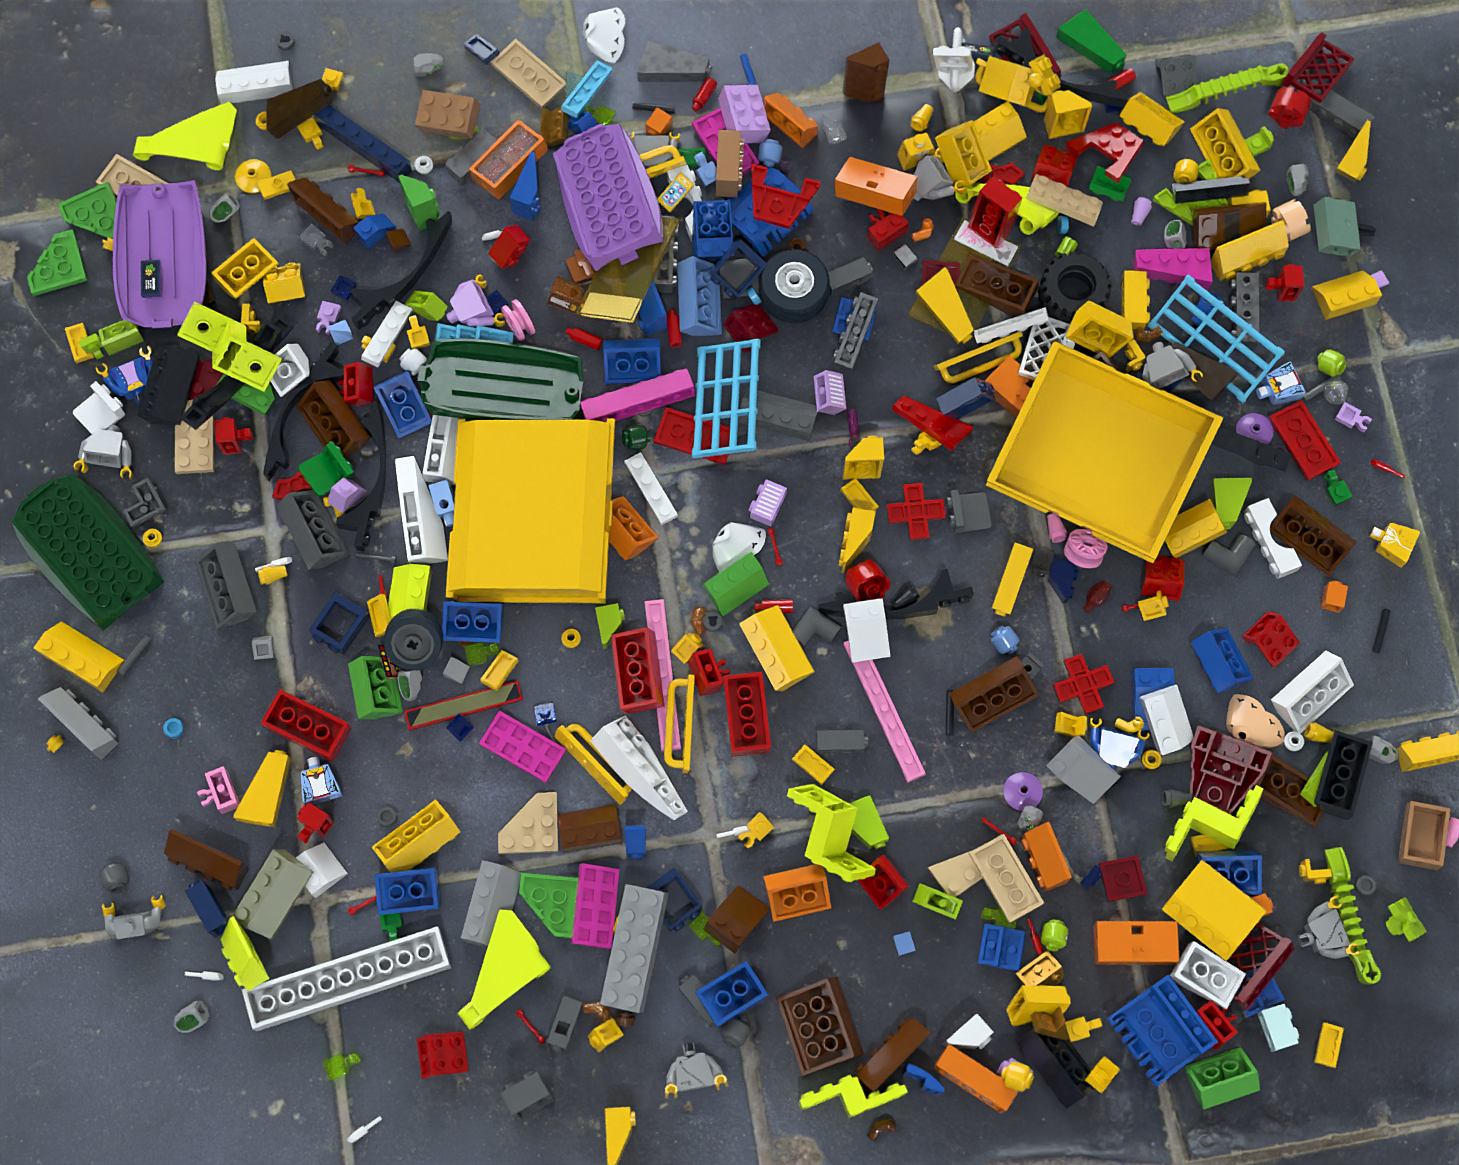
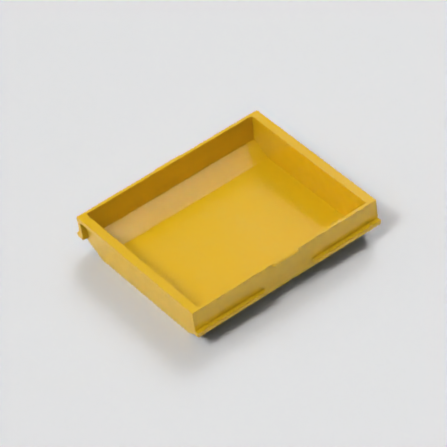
M1055 341L1051 345L987 479L986 486L1045 514L1050 511L1059 517L1092 531L1093 536L1148 562L1154 563L1223 417L1164 390L1160 391L1151 387L1145 381L1116 371L1115 368Z
M458 419L454 484H456L453 531L450 532L446 598H451L454 602L606 603L609 532L612 523L613 504L611 495L615 419H607V422L594 420H474L467 422L465 419Z

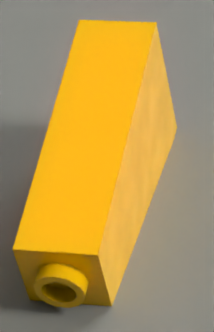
M944 267L920 287L915 294L956 343L963 342L965 344L972 338L971 333L974 330L946 267Z
M1014 543L992 605V609H995V614L1004 617L1006 613L1011 614L1033 551L1032 548Z
M275 750L274 753L268 752L234 813L233 818L236 821L276 828L291 758L286 755V752Z

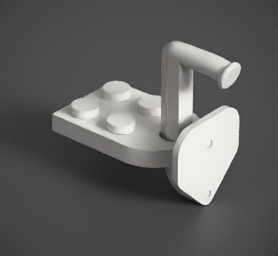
M959 27L954 30L953 48L940 46L933 50L935 65L939 70L938 76L954 93L974 78L975 63L972 60L971 50L961 46L962 42L965 43V39Z

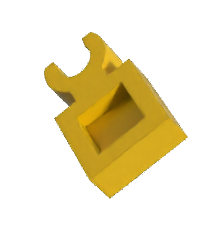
M759 812L745 825L749 830L740 833L738 839L742 841L745 837H748V841L744 846L750 848L755 838L761 841L774 827Z

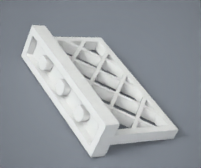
M1048 317L1049 320L1045 322L1048 327L1041 329L1039 326L1032 325L1018 375L1032 380L1036 379L1040 369L1035 362L1039 360L1044 362L1048 354H1043L1039 347L1046 345L1050 350L1051 343L1058 341V343L1073 349L1075 342L1066 338L1071 324ZM1060 327L1066 329L1064 334L1059 335L1055 328ZM1051 331L1054 337L1047 339L1044 333ZM1040 335L1043 342L1037 344L1033 337ZM1035 349L1039 356L1032 358L1029 351ZM1031 364L1035 371H1026L1024 367Z

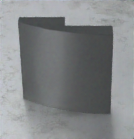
M747 259L726 261L719 269L720 276L736 290L754 270L755 266ZM758 276L748 287L752 286L757 294H759ZM722 287L723 299L730 298L724 293L725 288ZM747 289L743 292L741 296H749L746 292Z

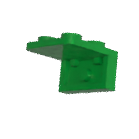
M333 441L326 444L323 452L301 463L298 467L302 476L319 497L331 491V487L341 479H350L354 473L351 463L345 460L341 449L335 446Z

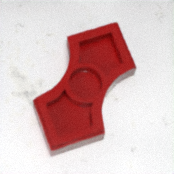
M1013 162L1005 166L990 164L992 171L978 181L981 184H986L994 176L1007 185H1016L1025 176V173Z
M299 471L292 478L278 479L272 498L281 501L288 493L312 490V488Z

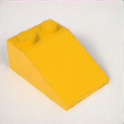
M989 56L979 92L1030 107L1035 88L1029 85L1028 78L1033 74L1031 68Z
M1369 120L1362 127L1336 170V173L1353 183L1357 179L1361 180L1367 170L1365 165L1367 163L1371 123Z
M630 1107L605 1109L608 1165H618L631 1135L632 1126H636L635 1112H631Z

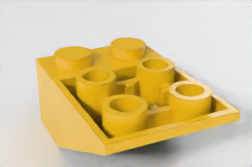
M853 507L852 514L848 513L845 526L847 531L844 532L842 548L844 549H841L839 566L842 567L841 573H845L869 543L876 511Z

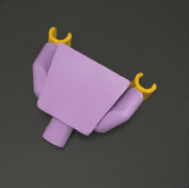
M477 275L475 281L472 279L458 286L450 300L454 310L446 314L452 324L457 320L470 327H477V325L490 326L494 323L496 326L502 327L505 324V321L497 320L498 318H503L502 313H497L495 317H492L494 313L482 291L486 287L487 281L479 282L483 280L482 275Z

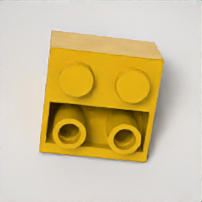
M292 262L282 267L276 266L263 276V285L268 304L305 297L300 263Z

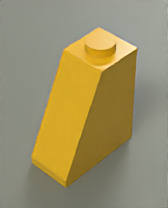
M1022 985L1006 1010L1011 1025L1017 1026L1032 1022L1030 1015L1035 1011L1052 1015L1061 1007L1064 1014L1071 1002L1065 986Z

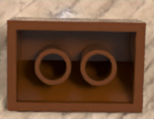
M616 804L558 814L563 853L622 844Z

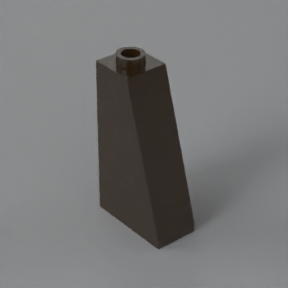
M322 79L268 99L266 104V130L275 138H281L331 104V87Z
M1170 342L1167 344V346H1172L1174 350L1180 349L1190 356L1196 365V370L1202 372L1203 378L1200 373H1195L1194 379L1197 382L1193 381L1191 371L1189 372L1190 375L1186 376V378L1211 401H1214L1239 374L1237 370L1181 343L1174 342L1172 344Z

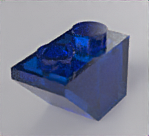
M1054 557L1050 567L1048 582L1061 602L1066 604L1068 598L1072 599L1074 587H1071L1072 581L1077 579L1078 570L1075 569L1076 565L1071 561Z

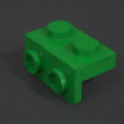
M1097 166L1089 190H1092L1097 195L1109 196L1114 201H1123L1131 182V177L1122 175L1120 182L1116 183L1105 175L1106 168Z

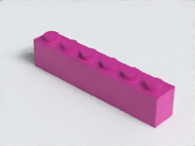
M686 368L676 370L664 376L660 375L655 379L641 381L633 386L622 387L614 392H606L595 398H588L580 402V406L585 420L607 422V419H615V421H619L651 409L694 397L695 391Z

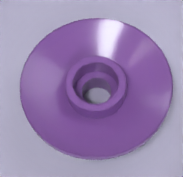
M1250 413L1240 418L1236 425V433L1268 445L1273 437V426L1265 416ZM1253 427H1258L1259 431H1255Z
M1019 772L1007 779L1003 788V794L1006 802L1012 808L1022 811L1025 806L1036 807L1042 799L1043 789L1040 781L1034 775ZM1026 787L1027 793H1022L1020 788Z

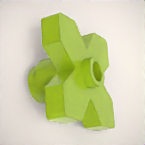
M1406 897L1388 906L1393 916L1389 917V920L1386 921V926L1392 935L1404 933L1408 941L1411 942L1427 932L1421 921L1418 920Z

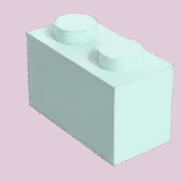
M1285 1004L1257 1013L1271 1052L1299 1043L1297 1040L1299 1039L1298 1031L1292 1026V1015L1289 1008L1285 1007Z

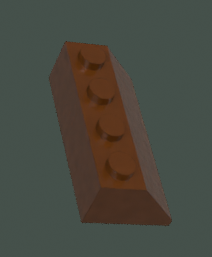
M879 42L846 58L843 84L844 96L868 103L873 100L877 101L884 96L889 58Z
M305 177L290 181L287 184L293 201L346 245L355 236L353 227L360 222L358 218L353 214L349 215L342 204H336L329 193H323L316 182L313 180L310 182Z
M331 380L314 382L296 405L324 448L326 444L333 441L335 446L341 449L342 456L345 459L361 450L370 439V436L347 403L344 402V399Z
M1296 495L1270 526L1271 533L1293 548L1327 576L1331 575L1357 543Z
M1018 656L949 693L956 709L971 733L1040 696Z
M170 829L164 854L169 857L167 861L177 866L179 863L186 865L185 869L194 874L197 871L203 873V878L214 882V880L222 882L220 886L230 891L232 888L239 889L249 870L243 862Z
M913 1018L909 1021L904 1019L897 1026L899 1031L895 1035L890 1033L883 1041L885 1045L880 1050L876 1048L869 1055L871 1060L866 1065L862 1062L854 1070L857 1073L854 1078L857 1077L859 1083L870 1094L930 1035L931 1032Z

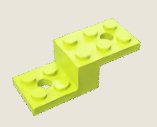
M849 1075L840 1079L838 1085L833 1086L830 1083L821 1087L820 1092L816 1094L810 1091L801 1095L802 1097L798 1104L802 1111L839 1096L849 1119L904 1096L907 1093L905 1085L899 1086L896 1083L885 1089L886 1092L880 1094V1091L869 1094L867 1096L868 1100H866L858 1078H852Z

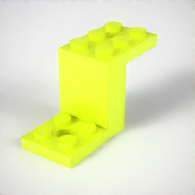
M197 302L193 303L178 331L179 337L212 351L213 369L264 392L281 362V357L247 342L246 325ZM206 323L209 328L202 331L198 328V325ZM253 363H258L261 365V368L254 371L250 366Z
M814 784L789 788L788 797L792 798L796 804L804 805L809 808V811L816 813L805 856L811 859L814 864L822 865L827 868L828 872L836 873L847 882L874 876L875 867L846 852L858 808Z
M1256 785L1254 790L1250 789L1243 804L1245 807H1240L1236 818L1194 797L1192 803L1188 801L1183 811V819L1179 818L1175 825L1173 833L1175 835H1170L1166 842L1164 850L1167 852L1166 859L1173 862L1190 828L1234 850L1260 801L1263 788Z

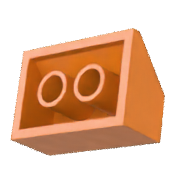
M774 93L764 97L763 105L767 119L801 148H804L817 135L818 125L816 121L804 115V112L799 107L792 105L786 96Z
M621 496L612 500V523L609 532V543L612 544L624 560L636 557L657 541L659 537L628 500Z
M1046 822L1024 833L1021 844L1024 851L1029 853L1030 858H1028L1032 870L1035 869L1037 873L1036 881L1039 888H1043L1044 892L1067 884L1072 876L1050 822Z
M815 864L763 876L773 922L831 909L827 879L822 865Z

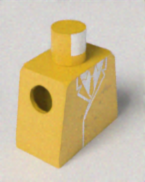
M917 134L915 137L902 142L897 157L904 171L916 167L918 162L924 159L926 155H935L934 147L928 134Z
M1390 523L1384 531L1374 527L1370 537L1379 541L1376 552L1402 568L1409 559L1420 531Z

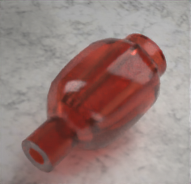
M1105 581L1096 583L1087 594V603L1083 610L1089 613L1093 607H1100L1109 598L1112 587Z

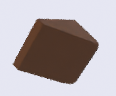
M404 229L385 232L394 252L411 245Z

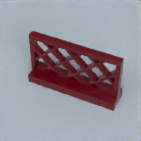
M1027 13L1022 14L1017 21L989 35V39L994 46L995 38L998 35L1007 37L1006 40L1008 41L1009 38L1018 39V35L1011 34L1012 29L1019 26L1023 32L1027 28L1030 30V40L1035 55L1040 57L1044 54L1045 57H1048L1052 64L1051 69L1053 73H1056L1061 78L1060 67ZM999 55L1002 60L1012 62L1011 59Z
M1322 32L1319 33L1291 68L1282 83L1284 87L1291 85L1299 91L1305 92L1320 104L1355 59L1326 41L1327 35ZM1325 47L1330 50L1331 54H1325L1323 48ZM1338 58L1346 60L1347 63H1340ZM1315 59H1322L1323 64H1316ZM1327 59H1334L1335 63L1328 64ZM1337 68L1338 73L1332 74L1330 69ZM1307 69H1313L1315 74H1308ZM1318 69H1325L1327 74H1320ZM1310 79H1317L1318 84H1311ZM1322 79H1329L1330 84H1323ZM1298 80H1305L1307 85H1302ZM1314 89H1321L1322 96L1315 93Z
M1257 923L1255 927L1262 931V937L1251 938L1250 932L1226 961L1237 959L1239 967L1236 968L1241 971L1254 969L1253 977L1243 979L1240 984L1242 985V991L1238 996L1234 995L1232 998L1246 1011L1295 950L1290 939L1279 936L1260 923ZM1275 939L1279 941L1276 947L1267 948V940ZM1264 941L1265 949L1253 951L1252 943ZM1241 945H1250L1251 952L1239 954ZM1266 954L1264 963L1255 964L1254 956ZM1252 957L1253 965L1241 966L1240 958Z

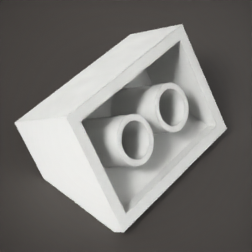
M1176 684L1139 697L1156 750L1159 754L1165 755L1180 750L1193 741L1194 736Z

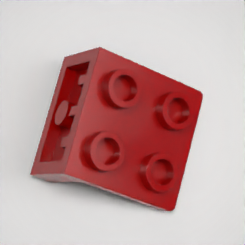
M1043 145L1031 180L1033 181L1035 175L1038 174L1054 182L1062 183L1067 187L1078 156L1069 151L1056 149L1054 146Z
M1157 555L1154 563L1146 561V572L1141 595L1156 597L1157 591L1161 590L1162 596H1166L1168 600L1179 601L1184 587L1185 561Z
M1269 611L1242 636L1246 643L1257 645L1268 663L1274 668L1300 643L1282 615Z
M462 1031L428 1034L417 1038L421 1080L430 1079L438 1075L468 1072L464 1033Z

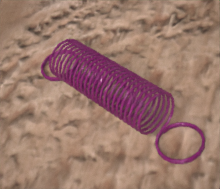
M846 407L845 411L847 412L848 424L850 425L849 432L851 433L849 439L851 449L852 441H854L851 438L855 437L858 440L857 437H859L860 439L859 425L856 416L857 410L856 413L854 412L855 415H853Z

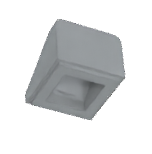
M273 636L254 637L252 639L254 660L274 658Z
M450 657L443 675L445 678L462 684L470 666Z

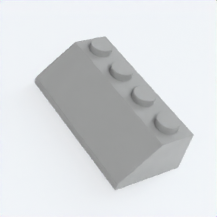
M59 687L40 696L38 700L99 759L102 760L119 744L114 739L116 735L109 728L104 730L101 727L103 722L96 715L91 717L87 713L90 710L82 702L78 704L74 700L76 696L69 689L64 691Z
M482 860L461 939L464 942L488 947L499 910L513 911L520 885L521 872Z

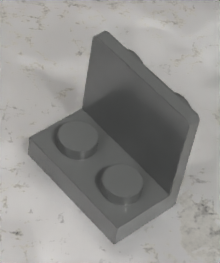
M1187 54L1155 59V66L1161 69L1163 96L1179 94L1193 85H1198L1196 55Z

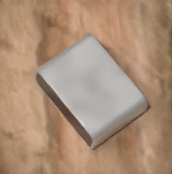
M906 244L893 252L894 257L904 269H907L918 260Z

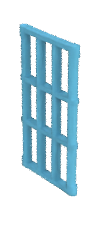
M1188 274L1159 313L1148 324V327L1172 344L1174 342L1183 344L1157 323L1160 317L1165 314L1191 335L1185 346L1189 347L1193 340L1196 339L1220 359V363L1223 364L1224 362L1230 368L1237 370L1239 375L1252 384V386L1246 393L1242 392L1233 383H1230L1226 388L1236 395L1240 402L1244 403L1269 370L1284 355L1285 351L1279 346L1276 347L1252 327L1253 325L1246 323L1226 307L1223 301L1216 299ZM1186 284L1214 306L1208 315L1180 294ZM1175 299L1203 321L1196 330L1168 308ZM1217 310L1221 311L1244 330L1237 339L1211 319ZM1206 324L1232 344L1226 353L1222 352L1200 334ZM1247 333L1276 355L1270 364H1267L1240 342ZM1235 348L1264 370L1257 379L1229 357Z
M760 339L697 348L698 374L695 385L697 393L692 458L756 450L755 431L756 414L758 413L756 407ZM751 347L750 375L740 377L741 348ZM734 349L732 378L722 379L723 353L726 350ZM716 352L715 380L705 381L706 353ZM750 382L749 408L739 409L740 384ZM732 385L731 411L721 412L722 386ZM714 387L713 413L703 414L704 388ZM749 415L747 445L737 446L738 416ZM731 418L729 447L719 448L720 419ZM713 420L711 449L701 450L703 421Z

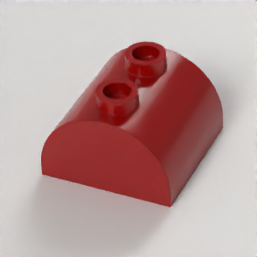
M885 855L880 856L871 864V866L876 868L874 876L857 880L880 910L909 888L907 882Z

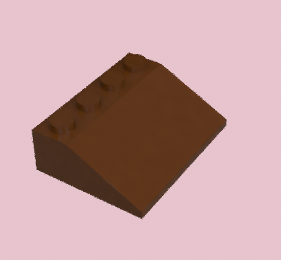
M838 977L826 978L776 998L802 1076L864 1055Z

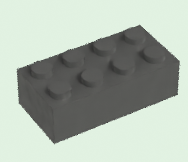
M531 1071L521 1077V1082L517 1084L512 1082L503 1087L504 1091L501 1092V1095L512 1116L518 1121L554 1101L538 1072L534 1074Z

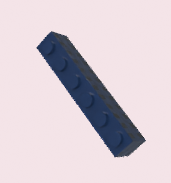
M331 105L326 106L313 115L319 127L380 170H384L386 174L400 183L398 176H408L412 171L408 159Z

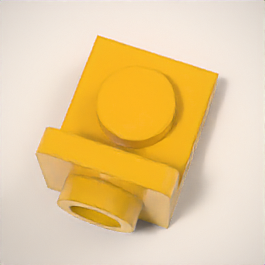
M242 304L241 324L246 325L247 333L255 334L259 332L261 323L255 321V311H253L250 304Z
M1132 340L1127 343L1125 348L1127 358L1132 360L1127 364V372L1131 370L1137 371L1142 368L1146 359L1136 341Z
M1161 590L1157 591L1156 597L1138 601L1144 621L1167 615L1166 607H1169L1167 597L1162 596Z
M687 633L674 646L671 652L684 664H687L693 652L702 649L704 644L697 634Z
M612 1018L593 1029L588 1038L591 1046L596 1048L597 1052H601L606 1046L620 1039L624 1034Z
M1103 1057L1085 1080L1102 1093L1120 1069L1108 1058Z

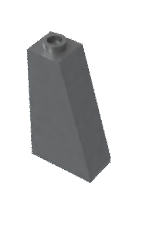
M647 41L637 71L638 81L704 82L706 76H710L712 65H710V57Z

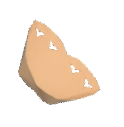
M1233 695L1229 702L1226 720L1228 732L1233 738L1252 745L1255 744V746L1263 749L1275 747L1284 742L1285 732L1283 726L1273 714L1265 711L1260 702L1247 695ZM1239 732H1244L1246 734V738H1240Z

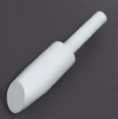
M497 230L483 235L482 241L496 239L501 232Z
M286 557L271 561V564L255 568L256 572H258V569H262V567L289 564L292 562V558Z
M746 826L733 828V831L716 834L717 838L733 834L737 836L742 832H747L749 829Z
M185 972V976L202 977L205 980L224 979L221 973Z
M379 1116L367 1126H362L347 1141L350 1143L355 1142L368 1133L367 1130L382 1120V1118Z

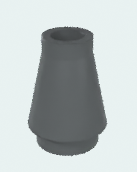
M1167 789L1161 795V803L1167 808L1185 806L1188 801L1192 803V795L1189 793Z

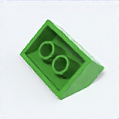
M404 175L398 176L405 202L418 230L427 228L426 221L429 218L435 223L440 212L433 189H429L426 183Z
M749 552L703 583L701 587L723 617L767 587L769 583L763 568L753 553Z
M361 656L348 663L358 719H378L403 713L397 679L386 678L381 657Z
M1241 1047L1184 1066L1194 1095L1203 1110L1260 1091L1258 1072Z

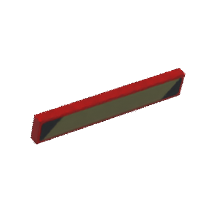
M515 681L501 685L498 691L488 688L404 712L409 731L523 701L519 683Z

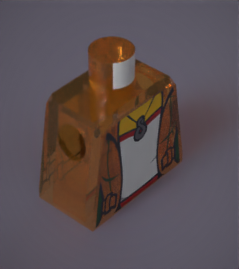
M557 276L550 291L547 304L575 313L577 307L584 309L588 298L582 296L584 291L582 287Z

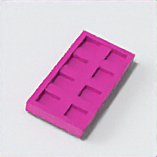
M721 108L692 122L693 129L716 165L718 131L726 130ZM744 143L742 175L751 171L752 163L760 165L747 143Z
M501 711L497 713L479 742V745L544 783L548 782L567 751L564 747Z
M583 863L579 865L571 944L603 949L612 948L620 869Z

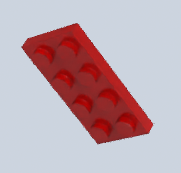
M1302 400L1268 418L1307 481L1341 464V461Z
M666 407L654 438V443L692 455L695 431L694 416ZM709 420L702 423L701 450L711 449L713 422ZM720 424L719 448L729 447L730 427ZM729 454L708 456L702 459L726 465Z

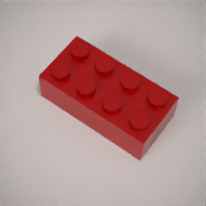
M993 176L979 191L968 228L997 249L1010 235L1023 198L1017 191L1010 189L1002 180Z
M646 627L612 634L620 710L627 714L665 707L655 632Z
M762 672L723 676L731 756L770 753L771 743Z
M279 689L261 721L264 729L332 763L352 729L349 723Z

